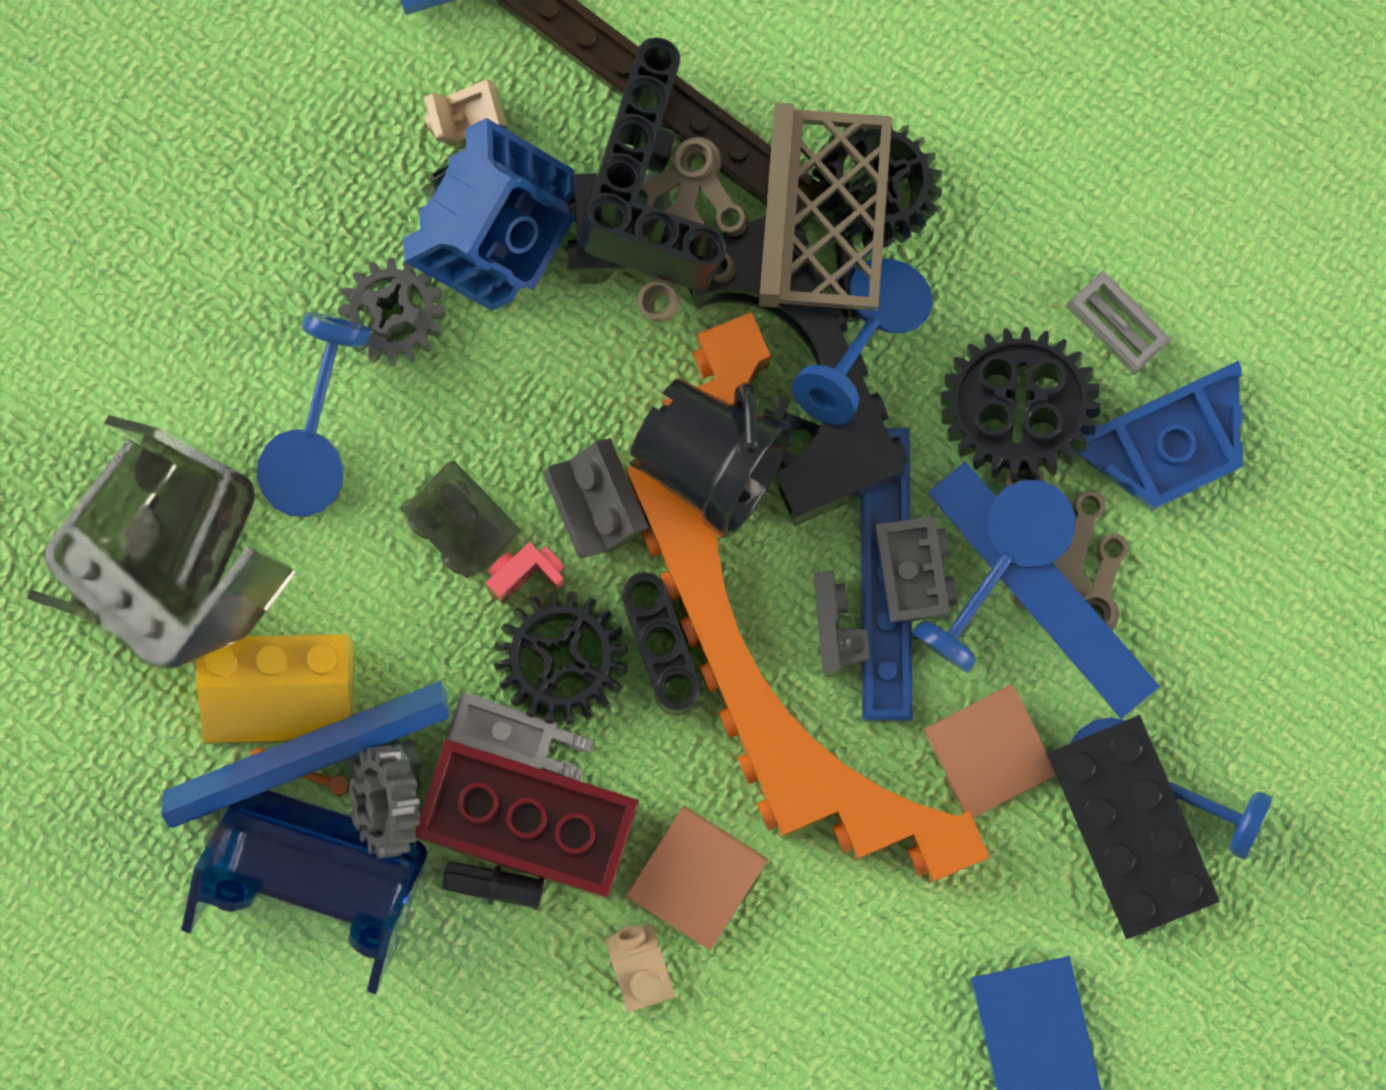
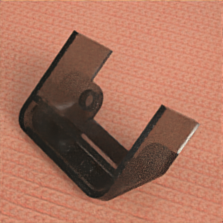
M108 415L105 425L140 443L132 463V476L140 488L153 494L114 583L101 578H89L77 587L70 602L34 590H30L27 599L84 626L168 659H176L186 654L195 640L252 509L255 498L254 487L245 475L157 427Z
M127 438L51 538L46 548L45 561L49 571L144 661L159 668L169 670L245 638L296 571L291 566L247 546L202 607H200L148 559L158 546L163 533L160 517L148 504L177 465L171 460Z

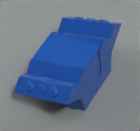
M488 118L466 128V149L449 157V166L432 199L428 201L426 206L419 209L420 229L403 238L404 262L491 311L512 302L520 288L528 287L534 290L576 217L569 212L567 206L575 193L574 169Z

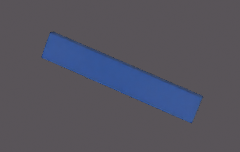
M886 428L890 438L899 437L909 462L903 465L905 473L900 482L872 494L870 492L860 498L861 629L867 630L870 660L861 663L862 722H911L913 720L912 621L890 625L875 532L876 524L910 520V428Z
M965 461L932 488L928 495L992 569L1000 555L993 549L987 534V514L996 496ZM1010 563L1000 578L1002 582L1121 720L1160 688L1159 684L1054 563L1040 568H1021Z
M440 680L164 790L161 815L168 828H174L358 755L361 751H367V748L381 746L446 720L450 717L446 690Z

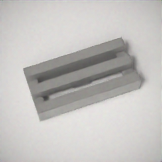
M1104 271L1100 272L1066 306L1134 375L1171 340ZM1099 287L1154 341L1150 346L1095 292ZM1087 300L1140 356L1136 357L1084 302Z

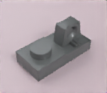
M834 571L815 572L814 583L824 677L841 675L842 667L870 660L868 634L866 629L837 628L839 626L838 613H848L845 583L835 584Z

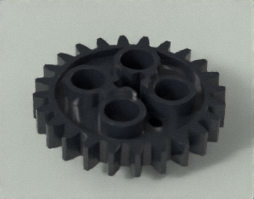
M1024 327L1020 339H1013L1009 329L1004 328L1001 342L997 343L987 333L984 335L983 350L971 343L968 344L967 356L969 361L955 357L954 370L957 374H945V387L949 390L941 392V405L947 407L941 411L942 424L951 425L947 429L948 441L961 440L958 445V455L960 457L967 456L972 452L975 453L973 458V468L975 470L989 462L992 464V478H996L1001 470L1006 468L1010 471L1012 482L1017 481L1020 470H1027L1030 478L1037 480L1038 467L1044 466L1054 476L1057 474V459H1061L1064 463L1071 466L1074 464L1075 455L1072 448L1084 452L1087 450L1088 439L1085 435H1095L1097 422L1092 418L1099 417L1101 403L1093 401L1099 397L1100 387L1099 384L1089 383L1093 378L1092 366L1079 368L1082 362V353L1080 351L1069 356L1065 355L1067 340L1062 339L1053 347L1048 345V331H1044L1039 339L1035 341L1031 340L1028 327ZM1020 366H1026L1028 374L1022 441L1015 443L1012 437L1018 369ZM999 374L1008 378L1009 381L1004 385L996 386L987 382L986 379L992 375ZM1041 378H1050L1056 381L1058 385L1052 389H1043L1037 386L1035 382ZM989 419H997L1005 423V427L997 431H991L984 428L982 424ZM1044 422L1053 426L1055 430L1049 434L1042 435L1033 431L1031 427L1037 423Z

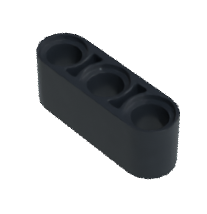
M648 572L636 573L627 580L622 591L623 606L658 705L668 714L684 715L690 712L698 702L700 694L699 679L666 586L655 574ZM648 586L657 592L659 599L655 606L643 610L633 605L630 600L631 594L638 587ZM658 632L668 633L675 641V648L666 656L654 655L647 648V641L651 635ZM679 678L688 682L692 689L688 700L683 703H673L666 699L663 694V688L668 681Z

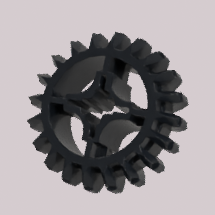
M893 124L891 126L889 157L894 161L889 160L883 248L889 247L894 242V238L900 244L907 242L912 236L911 231L920 233L926 227L925 219H931L937 211V206L933 202H936L942 195L943 189L934 185L941 178L942 171L929 168V165L936 159V152L923 154L920 148L925 143L924 137H918L914 141L907 137L909 125H903L898 132L893 130ZM860 128L848 138V141L866 158L880 146L881 130ZM831 135L828 142L830 143L835 138ZM839 145L821 162L839 180L843 177L845 159L850 155ZM879 157L870 164L877 173ZM852 158V160H853L854 163H855V165L853 166V168H854V167L857 165V163H856V161ZM814 167L812 176L820 181L812 188V194L820 196L831 185ZM863 170L855 176L856 180L850 187L846 188V185H844L845 189L859 204H864L876 194L877 186L873 183L864 186L870 177ZM905 178L908 179L910 186V201L906 210L903 209L900 203L902 195L899 190V184ZM838 192L818 207L821 213L830 211L833 213L834 217L830 223L834 228L854 212ZM867 211L869 216L874 220L875 213ZM860 217L845 232V240H852L857 233L861 234L863 247H866L873 241V232Z
M551 591L548 597L551 607L542 609L540 600L534 596L530 598L531 608L534 611L533 615L528 617L524 610L519 607L513 611L515 618L521 623L519 628L508 623L502 625V632L513 640L511 643L504 641L495 643V650L501 654L509 655V659L495 662L494 667L496 672L512 673V675L504 678L499 684L503 691L511 690L518 686L519 690L510 700L514 707L522 705L529 699L531 703L527 708L526 715L533 718L537 716L541 707L546 708L545 722L549 724L555 722L556 711H564V719L566 725L569 726L573 725L575 720L573 709L581 707L585 719L590 720L594 716L588 703L595 700L603 709H607L610 706L608 698L602 693L604 688L613 693H620L622 685L610 678L611 673L617 675L627 674L628 666L613 660L615 657L627 655L628 646L625 644H611V641L623 635V629L618 625L605 630L604 626L612 618V613L606 609L596 618L593 617L592 613L596 608L595 599L589 598L581 610L576 608L578 603L576 592H569L567 606H559L557 592ZM550 621H573L562 636L556 639H547L540 635L535 636L532 634L535 629ZM586 628L592 631L601 644L603 650L601 670L591 666L590 662L581 657L578 652ZM570 643V658L576 663V666L572 664L569 668H566L563 664V670L556 669L553 674L554 662L547 651L552 652V650L557 648L560 653V647H568ZM523 647L533 651V654L543 660L545 665L540 676L541 681L536 689L527 682L521 671L520 658ZM568 677H575L592 683L587 689L573 696H550L553 689L555 690L557 685Z

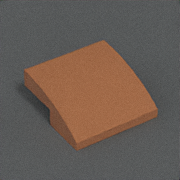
M1013 684L996 691L923 730L926 739L946 774L944 778L962 812L970 811L973 819L1056 776L1042 741Z
M684 805L626 897L711 951L767 863L768 858Z

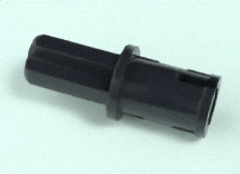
M451 861L448 862L445 868L442 884L443 889L446 891L488 899L489 905H493L494 901H500L538 910L545 879L501 871V866L498 865L493 870Z

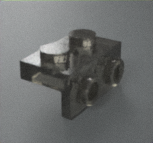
M455 460L447 462L416 497L406 500L399 507L408 518L407 524L411 530L419 537L428 539L442 553L441 559L451 571L466 578L485 571L522 531Z

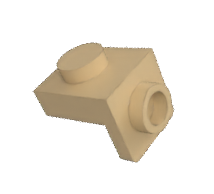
M483 80L449 96L433 92L424 97L428 110L425 116L426 124L431 134L439 142L458 148L465 146L466 128L485 118L490 119L503 128H508L496 82L491 80Z
M652 924L628 926L605 939L628 1013L676 997Z

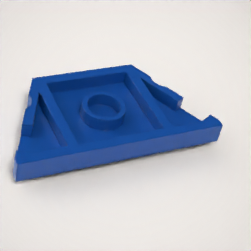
M1239 361L1098 426L1095 435H1085L1088 439L1087 450L1084 452L1072 448L1073 452L1151 511L1238 471L1243 467V447L1240 441L1242 405H1239V378L1242 376Z

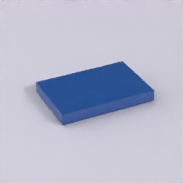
M1070 956L970 978L996 1090H1101Z

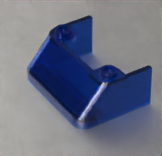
M267 790L232 804L227 809L194 866L181 931L191 934L207 904L224 911L233 912L251 906L258 893L352 923L348 935L349 943L361 955L374 959L367 992L377 994L399 945L424 870L427 849L416 839L415 842L409 843L410 851L408 853H402L399 856L377 858V854L368 853V842L361 843V831H357L352 817Z

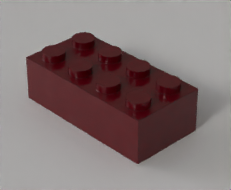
M445 739L415 835L419 840L609 900L636 817L639 800Z

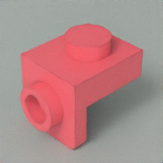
M529 542L515 556L507 552L500 557L488 570L492 577L486 584L488 590L503 603L532 575L539 571L558 591L565 585L564 578L560 574L565 566L546 546L538 551Z

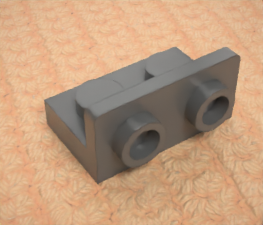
M611 438L595 441L569 461L549 465L543 470L544 478L579 558L583 559L616 550L649 528Z
M935 516L876 524L875 532L890 625L937 618V620L948 619L950 606H957V594L953 576H944L942 558L949 557V545L945 528L937 529Z

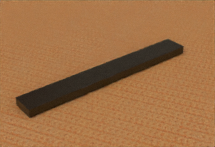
M497 0L499 6L622 97L639 48L636 44L577 0ZM676 75L661 124L675 128V131H677L675 138L682 143L694 137L710 140L721 154L722 165L720 172L767 206L771 145ZM805 173L799 178L798 187L812 202L819 197L812 194V188L819 181ZM798 199L796 215L805 208ZM811 214L800 222L802 227L812 216Z

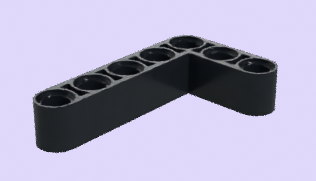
M648 38L638 48L579 228L578 239L581 247L595 257L686 288L703 289L714 280L726 254L727 245L724 237L717 230L709 226L637 202L680 65V53L672 42L664 38ZM612 183L618 184V185L622 186L623 188L616 187V186L613 185ZM599 223H604L610 226L611 228H605L601 226ZM646 239H651L657 242L659 245L652 244L648 242ZM693 255L700 256V257L704 258L705 261L699 260V259H697L696 257H694Z

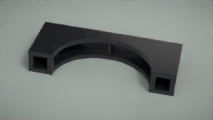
M766 215L749 222L746 230L738 236H729L722 233L721 235L724 237L727 245L726 253L735 261L736 273L726 283L712 281L709 286L703 289L687 288L696 309L717 303H739L762 309L785 322L796 332L810 350L816 364L827 365L835 369L849 348L843 336L844 333L848 332V327L840 308L780 303L779 308L759 306ZM801 223L795 226L794 235L807 247L808 240ZM794 246L792 263L801 256ZM693 255V256L696 257L697 259L703 260L702 257L697 256V255ZM723 259L717 274H722L726 271L727 260ZM806 261L791 274L790 291L812 292L824 280ZM861 353L846 374V377L856 387L859 395V405L855 415L847 423L840 425L822 422L818 433L806 451L790 465L776 472L775 484L794 526L860 499L865 494L870 492L872 494L900 482L905 473L903 465L909 462L906 451L898 436L890 438L883 423V421L888 419V414L880 395L877 392L870 394L863 377L868 376V370Z

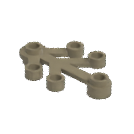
M694 137L681 143L674 153L673 165L644 183L641 187L639 194H647L645 205L655 208L657 198L680 186L676 203L663 211L706 225L696 209L702 188L716 209V223L725 234L738 236L748 226L746 212L739 205L732 202L717 177L721 169L722 158L718 148L708 139ZM698 156L706 158V163L702 169L697 171L691 170V162L694 158ZM732 212L739 213L740 220L738 224L733 227H726V216ZM646 239L650 243L653 242L651 239ZM727 253L723 258L727 260V269L722 274H716L714 282L726 283L736 273L735 261ZM657 277L655 281L645 284L637 298L638 308L641 313L655 323H665L673 319L680 308V298L675 291L676 284ZM662 296L668 297V307L662 312H656L654 309L655 301Z
M1038 468L1037 480L1045 482L1044 474ZM1020 470L1018 478L1032 480L1027 470ZM1010 471L1005 477L1004 489L1015 483L1011 481ZM1085 491L1079 495L1074 503L1076 519L1073 540L1069 549L1053 563L1088 604L1100 610L1101 619L1113 631L1118 623L1119 609L1110 594L1119 564L1128 555L1129 546L1126 539L1119 534H1109L1099 542L1097 555L1101 562L1091 587L1081 569L1096 520L1099 519L1105 510V501L1099 493ZM1082 500H1094L1098 506L1097 513L1093 515L1084 513L1081 508ZM1113 541L1120 546L1121 555L1119 557L1111 558L1105 553L1104 547L1107 542ZM1011 592V599L1014 605L1020 609L1026 610V608Z

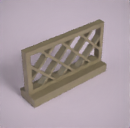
M775 102L759 306L779 308L780 303L878 311L892 117L794 109L795 104ZM803 124L823 125L835 139L815 155L802 140ZM837 127L848 128L841 133ZM860 128L881 130L880 146L866 158L848 141V138ZM841 145L856 161L857 165L837 180L821 160ZM802 152L808 161L800 167V154ZM879 157L877 173L870 164ZM815 167L830 183L831 187L811 202L799 189L798 180L811 168ZM864 170L877 185L876 194L861 206L845 189L844 185ZM838 192L854 212L834 228L817 208ZM798 199L805 208L796 215ZM875 205V217L873 220L867 211ZM811 214L828 234L808 250L794 235L795 226ZM860 217L873 232V241L857 254L840 233ZM834 239L851 260L834 274L830 275L816 260L814 255ZM794 246L801 256L792 263ZM872 252L870 268L863 259ZM806 261L824 280L812 292L790 291L791 274ZM857 265L870 280L869 297L848 295L836 281ZM830 287L836 294H825L823 292Z

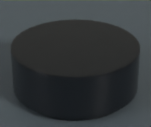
M661 124L647 167L648 171L654 173H662L664 171L677 134L675 128Z

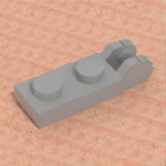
M462 692L446 737L447 740L578 781L581 780L583 771L578 769L576 765L547 758L552 740L578 752H590L593 745L592 740L559 729L556 723H546L544 719L536 716L531 718L524 712L466 692Z

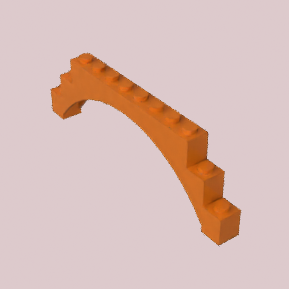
M752 312L697 334L698 350L693 351L692 356L702 379L709 376L711 378V381L699 385L697 388L733 404L735 389L743 382L751 384L758 371L769 367L771 355ZM670 398L663 400L662 406L664 404L669 406L673 400ZM632 466L626 468L627 478L649 527L641 532L650 556L654 557L660 554L667 572L659 575L660 579L666 586L671 602L679 599L686 615L685 618L679 620V624L689 647L698 645L706 662L698 665L708 692L711 693L718 690L725 708L717 711L727 737L729 739L735 736L738 737L744 754L737 757V760L748 785L754 782L758 784L764 800L757 803V807L767 830L770 831L776 828L780 838L835 815L838 824L831 827L838 846L843 854L851 851L855 861L910 838L913 847L907 849V854L912 867L918 877L926 874L929 883L990 858L970 811L958 816L917 804L878 786L846 766L819 744L786 710L763 678L741 637L725 590L718 553L717 534L703 523L702 514L643 472Z

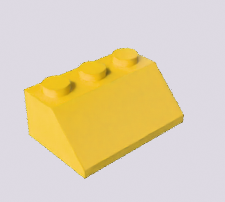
M348 634L197 637L196 689L204 743L287 742L353 716V640Z

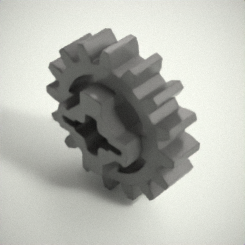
M394 258L388 259L387 269L380 270L374 261L369 262L371 274L364 277L355 271L352 275L357 285L356 289L343 288L341 291L343 297L350 302V305L338 307V313L341 318L361 324L360 311H362L366 316L374 319L368 343L364 347L353 349L358 353L368 347V357L370 362L373 363L380 358L381 354L387 356L390 366L396 365L397 357L400 354H404L410 363L415 362L413 350L419 346L422 350L429 353L432 348L427 339L428 335H442V328L434 322V319L446 317V311L444 306L433 304L443 297L440 287L427 289L432 282V277L425 273L416 277V268L409 264H406L404 269L400 270L397 268ZM390 283V286H387L383 289H380L378 291L373 290L374 288L382 284ZM413 289L421 296L424 302V313L420 312L419 308L410 304L413 297ZM395 304H399L402 315L393 314L390 320H386L382 310H392ZM403 334H412L403 340L393 342L394 338Z
M391 745L367 748V751L359 753L360 761L353 764L357 777L350 779L349 792L352 796L350 803L353 806L351 819L357 831H361V843L368 842L369 854H377V858H385L408 853L410 851L409 843L415 842L417 839L413 826L420 823V812L417 808L420 802L419 798L416 797L418 785L411 772L408 773L410 763L408 760L401 761V750L392 749Z

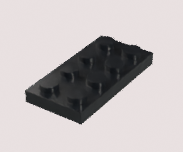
M1141 715L1047 753L1126 939L1220 902V898Z

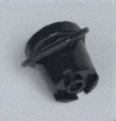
M681 378L675 379L662 393L673 401L669 406L664 404L660 409L654 406L651 408L631 447L630 455L635 459L629 463L632 467L648 475L702 514L703 523L720 537L732 536L754 511L778 471L792 436L791 424L771 414L758 416L754 388L749 382H743L735 389L734 401L731 404L693 386Z

